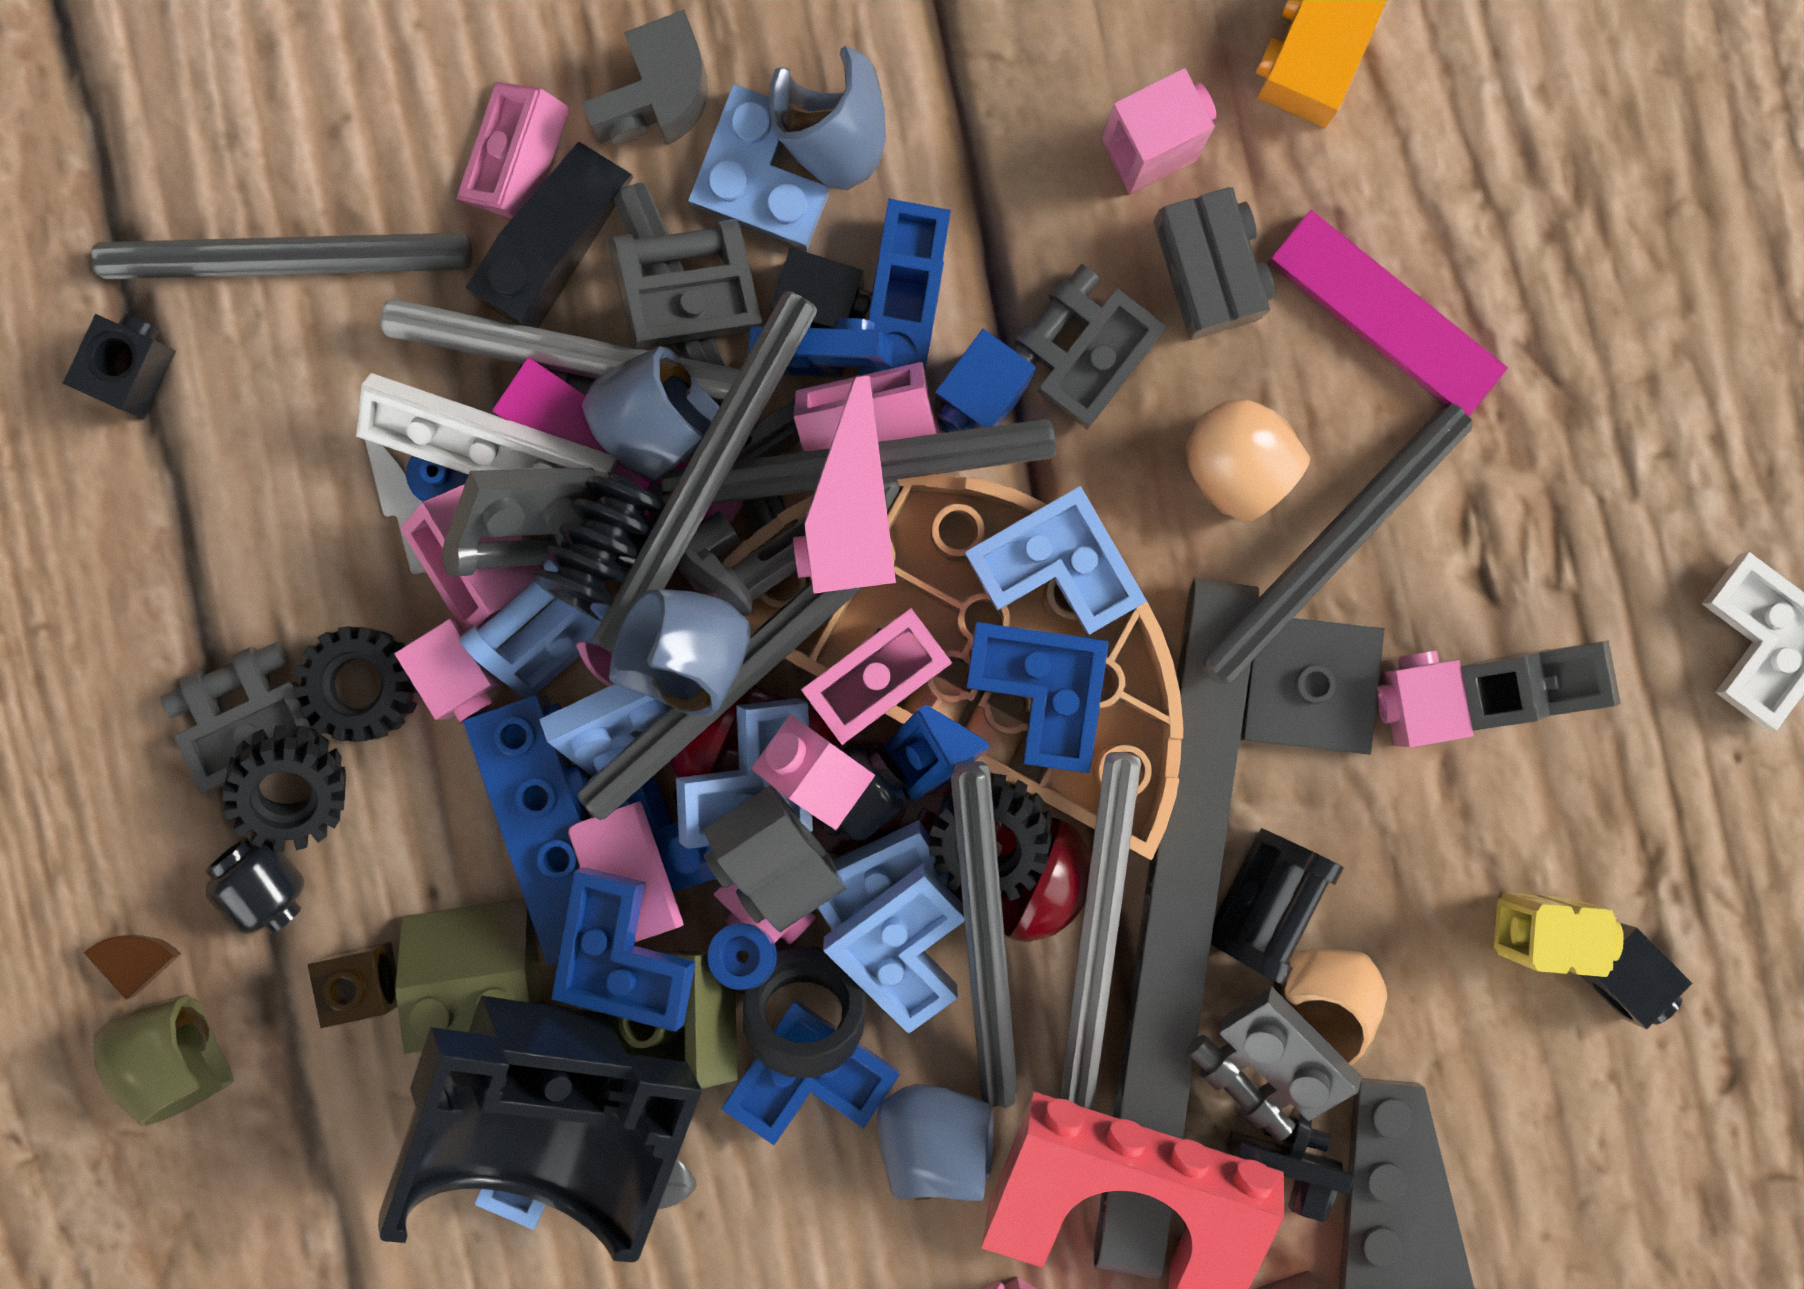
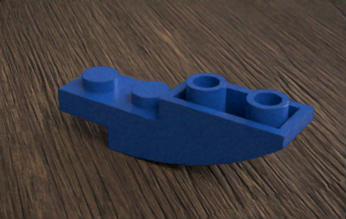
M888 198L867 320L875 322V330H881L893 341L892 368L923 362L924 370H926L944 266L943 257L951 210ZM859 367L857 376L892 368Z

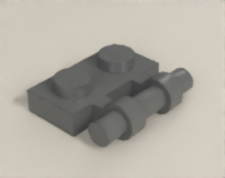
M1080 264L1067 282L1060 280L1048 296L1051 303L1033 326L1025 325L1014 339V343L1017 345L1014 351L1034 365L1036 362H1039L1052 371L1039 387L1038 392L1088 430L1167 326L1118 288L1101 308L1087 297L1100 281V278L1090 268ZM1072 317L1083 323L1086 328L1066 353L1052 341Z
M275 642L258 651L253 647H249L232 656V663L207 675L201 671L180 680L181 687L160 697L161 704L169 717L174 718L190 710L197 724L174 735V738L200 794L210 793L224 786L227 766L230 757L235 758L236 747L243 740L251 745L253 733L264 729L269 739L273 738L275 726L286 725L287 736L296 737L298 726L309 729L308 741L312 743L321 734L312 727L315 724L312 718L304 719L299 710L305 704L302 698H295L293 687H300L298 682L290 681L275 689L271 686L269 673L289 664L288 656L279 642ZM243 686L249 701L221 713L217 705V697Z
M1272 986L1223 1017L1219 1034L1228 1042L1226 1045L1218 1048L1207 1036L1200 1035L1193 1040L1187 1049V1054L1201 1067L1200 1076L1215 1090L1223 1088L1241 1106L1240 1115L1255 1129L1264 1128L1277 1142L1286 1139L1295 1127V1123L1282 1111L1283 1108L1291 1104L1310 1121L1359 1092L1361 1075ZM1251 1064L1268 1083L1258 1088L1241 1070Z

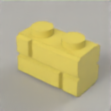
M1502 892L1500 898H1497L1494 949H1496L1499 956L1539 972L1567 974L1569 971L1577 975L1608 977L1610 971H1613V961H1618L1622 954L1623 929L1620 922L1616 921L1617 917L1614 916L1611 909L1569 897L1546 895L1538 897L1532 894Z

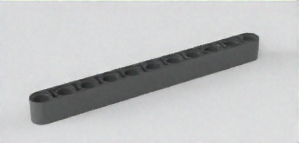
M1196 577L1193 578L1189 589L1176 674L1181 694L1184 728L1183 739H1181L1179 784L1166 831L1152 861H1149L1113 1117L1131 1120L1140 1126L1183 1139L1194 1060L1187 1054V1049L1198 1036L1251 666L1250 662L1231 683L1218 684L1203 670L1200 662L1208 650L1259 598V588L1257 586ZM1110 1191L1101 1193L1094 1243V1269L1160 1279L1165 1264L1173 1209L1154 1197L1137 1192Z

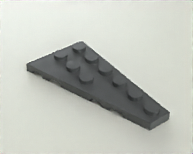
M1361 1078L1359 1092L1354 1095L1348 1172L1354 1175L1350 1194H1346L1339 1289H1475L1425 1087L1417 1082Z

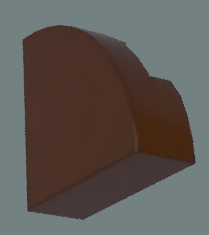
M135 934L121 935L103 940L84 952L126 1000L135 997L181 955L175 947L162 939Z

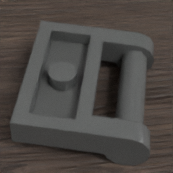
M736 219L717 221L713 229L639 239H633L631 233L610 236L611 261L614 271L618 276L634 349L750 332V327L761 326L762 319L740 225ZM719 254L723 260V266L642 277L640 268L642 264Z
M593 468L470 471L443 545L442 558L447 574L451 577L471 576L476 569L543 565L549 559L545 554L549 546L571 548V545L558 530L563 522L584 525V522L575 513L572 506L576 499L596 501L594 495L585 485L590 475L596 476ZM548 534L546 539L479 542L480 537Z

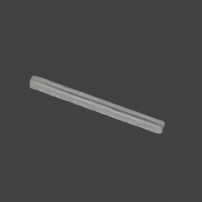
M396 299L386 301L380 319V328L388 337L524 364L529 357L545 369L594 379L600 378L617 365L648 352L643 349H634L633 347ZM678 357L702 389L717 404H722L741 369Z
M1122 752L1108 753L1103 767L1060 1099L1069 1100L1078 1106L1093 1110L1141 767V761L1138 756Z

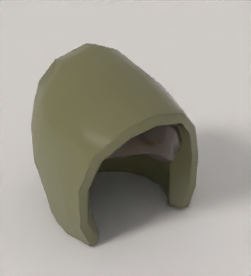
M187 994L141 1005L114 1016L94 1034V1066L99 1078L114 1101L139 1126H148L171 1118L190 1109L234 1082L231 1068L217 1043L201 1004L198 1000Z

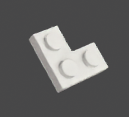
M1745 552L1738 554L1702 603V605L1752 641L1751 645L1715 693L1766 731H1777L1804 695V592L1752 553Z

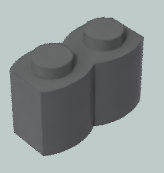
M771 785L703 829L711 847V850L704 853L708 867L724 888L733 883L739 888L736 890L737 896L749 916L757 924L767 919L776 930L782 932L847 889L827 851L814 834L800 821L781 794Z

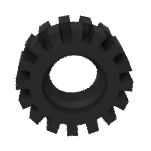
M340 627L337 632H325L317 637L320 642L316 646H307L302 655L307 657L304 665H296L294 676L301 677V687H293L295 698H302L305 704L304 707L299 708L304 719L312 718L315 722L312 727L321 734L328 733L332 735L331 739L339 741L359 742L380 739L388 736L387 733L391 730L401 728L406 723L403 720L405 715L413 713L418 704L412 702L414 693H418L394 654L404 648L405 644L403 642H396L392 639L394 636L387 632L366 627ZM356 659H362L372 664L378 671L381 680L378 697L371 705L363 709H353L346 706L339 699L335 689V680L339 670L346 663Z
M277 725L274 727L273 738L268 739L264 729L253 733L251 745L243 740L236 747L235 758L230 757L227 766L222 801H225L224 813L227 821L235 818L233 830L242 837L251 829V844L262 847L265 839L270 838L274 839L273 851L284 852L286 840H294L296 850L307 848L309 834L318 843L327 837L328 826L335 829L340 821V812L344 810L346 770L345 766L341 767L342 756L337 748L328 752L329 740L319 734L312 743L308 741V728L298 726L296 737H289L286 733V725ZM290 772L307 779L311 786V792L303 801L282 804L264 797L259 785L270 774Z
M995 774L991 784L994 821L1009 827L1016 838V847L1009 854L997 856L1000 893L1002 894V891H1006L1009 900L1012 901L1021 896L1023 885L1030 891L1037 884L1039 873H1044L1053 831H1050L1052 818L1049 810L1041 813L1044 800L1037 792L1029 799L1025 796L1028 786L1026 783L1017 779L1014 788L1011 789L1004 786L1007 775ZM951 793V796L946 794L939 807L930 833L932 838L929 843L930 856H937L933 867L938 876L946 872L950 873L946 885L955 892L961 885L953 796Z

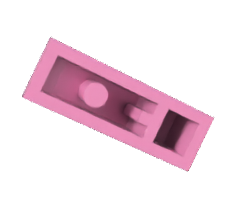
M870 375L854 376L805 518L806 536L793 537L798 578L811 576L814 593L896 583Z

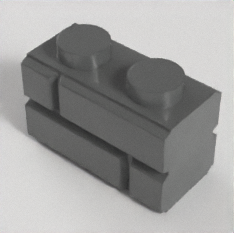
M1233 187L1210 192L1195 199L1190 198L1170 204L1158 210L1153 223L1189 340H1196L1262 319L1270 310L1268 300L1275 298V286L1268 265L1265 262L1256 264L1249 241L1257 236L1255 219L1246 201L1242 203L1237 202Z

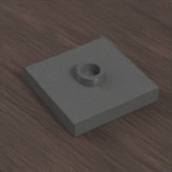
M1292 618L1251 661L1241 740L1371 755L1385 628Z

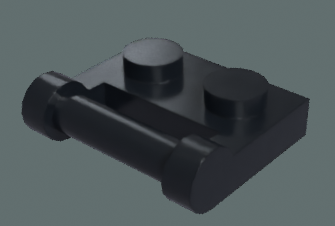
M1261 828L1214 919L1211 945L1258 973L1285 985L1293 969L1288 963L1329 883L1336 885L1344 867L1305 847Z

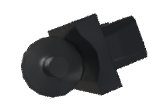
M1293 1108L1289 1115V1118L1295 1123L1294 1130L1283 1140L1282 1144L1231 1130L1226 1147L1230 1155L1245 1160L1258 1161L1267 1167L1284 1172L1285 1177L1295 1179L1288 1207L1292 1212L1306 1218L1325 1222L1335 1202L1337 1192L1350 1194L1354 1175L1343 1171V1163L1341 1161L1306 1152L1307 1147L1327 1152L1331 1141V1134L1313 1129L1312 1120L1308 1121L1297 1109ZM1263 1129L1264 1135L1271 1136L1265 1129Z

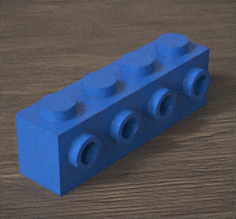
M534 695L463 720V724L547 966L558 963L574 871L580 869L568 834V828L573 824L590 819L587 809L577 796L578 790L588 782V779L582 768L576 764L571 765L569 758L547 742L539 719L562 709L559 703L551 705L547 695Z

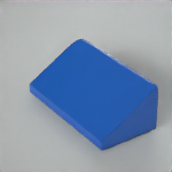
M925 705L919 708L882 748L891 755L906 775L909 785L904 789L910 799L916 802L949 784L956 764L963 761L975 762L990 746L980 736L930 706Z

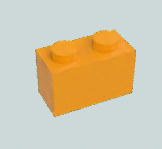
M1287 0L1281 17L1290 20L1291 23L1283 41L1271 37L1255 73L1266 79L1257 99L1326 128L1342 104L1387 0Z

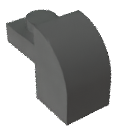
M685 10L624 32L642 80L582 102L591 127L600 144L612 140L614 144L631 142L646 134L648 131L647 126L659 122L667 144H670L688 133L699 120L707 100L708 79L700 50Z
M1609 640L1510 655L1461 667L1473 731L1535 722L1552 715L1607 708L1621 704Z

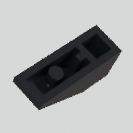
M578 142L499 233L465 288L482 304L513 323L539 328L615 208V196L622 188L630 184L633 175L583 143Z

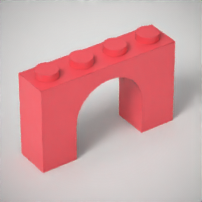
M1033 1091L988 1205L981 1248L1044 1268L1066 1215L1075 1205L1088 1197L1103 1192L1131 1191L1145 1194L1164 1202L1175 1210L1187 1225L1170 1260L1168 1289H1249L1284 1219V1172L1267 1167L1255 1160H1245L1205 1147L1193 1140H1183L1140 1126L1131 1120L1118 1119L1078 1106L1066 1099H1056Z

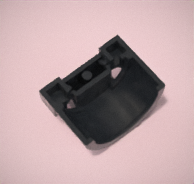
M481 995L469 1032L430 1027L410 1086L415 1109L379 1212L378 1230L380 1239L385 1242L406 1243L408 1236L406 1219L416 1205L431 1196L452 1190L487 1189L517 1194L549 1205L575 1219L593 1233L607 1249L613 1261L636 1262L641 1256L702 1093V1088L687 1062L626 1054L605 1013Z

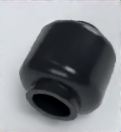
M850 744L842 751L873 773L875 777L836 830L814 815L813 817L833 837L842 832L854 840H865L904 809L906 800L903 789L909 783L897 762L878 744L873 745L871 748L862 744Z
M245 837L228 848L206 869V873L211 877L206 885L207 899L239 933L248 934L265 927L273 934L288 924L301 910V907L295 900L304 888V878L282 851H273V842L270 840H265L262 847L251 844L249 839Z

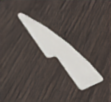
M365 440L383 514L386 517L396 516L399 527H401L422 501L411 492L405 473L385 447ZM401 531L411 573L419 574L426 572Z

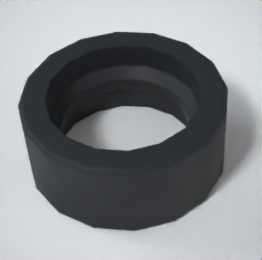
M793 946L777 952L776 966L769 979L762 985L744 990L743 1032L751 1052L768 1069L787 1077L815 1078L837 1070L854 1054L863 1035L865 991L819 947ZM795 982L815 983L828 988L838 997L842 1006V1019L836 1031L829 1037L812 1043L792 1042L776 1035L768 1025L765 1013L766 1004L770 996L779 988Z

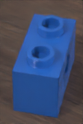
M982 328L935 392L934 409L940 418L938 421L939 428L947 433L1001 425L1028 389L1036 367Z

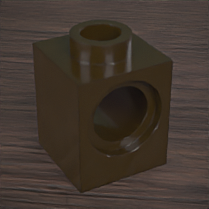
M391 942L330 954L307 964L320 1029L382 1016L398 1007L395 992L397 969Z

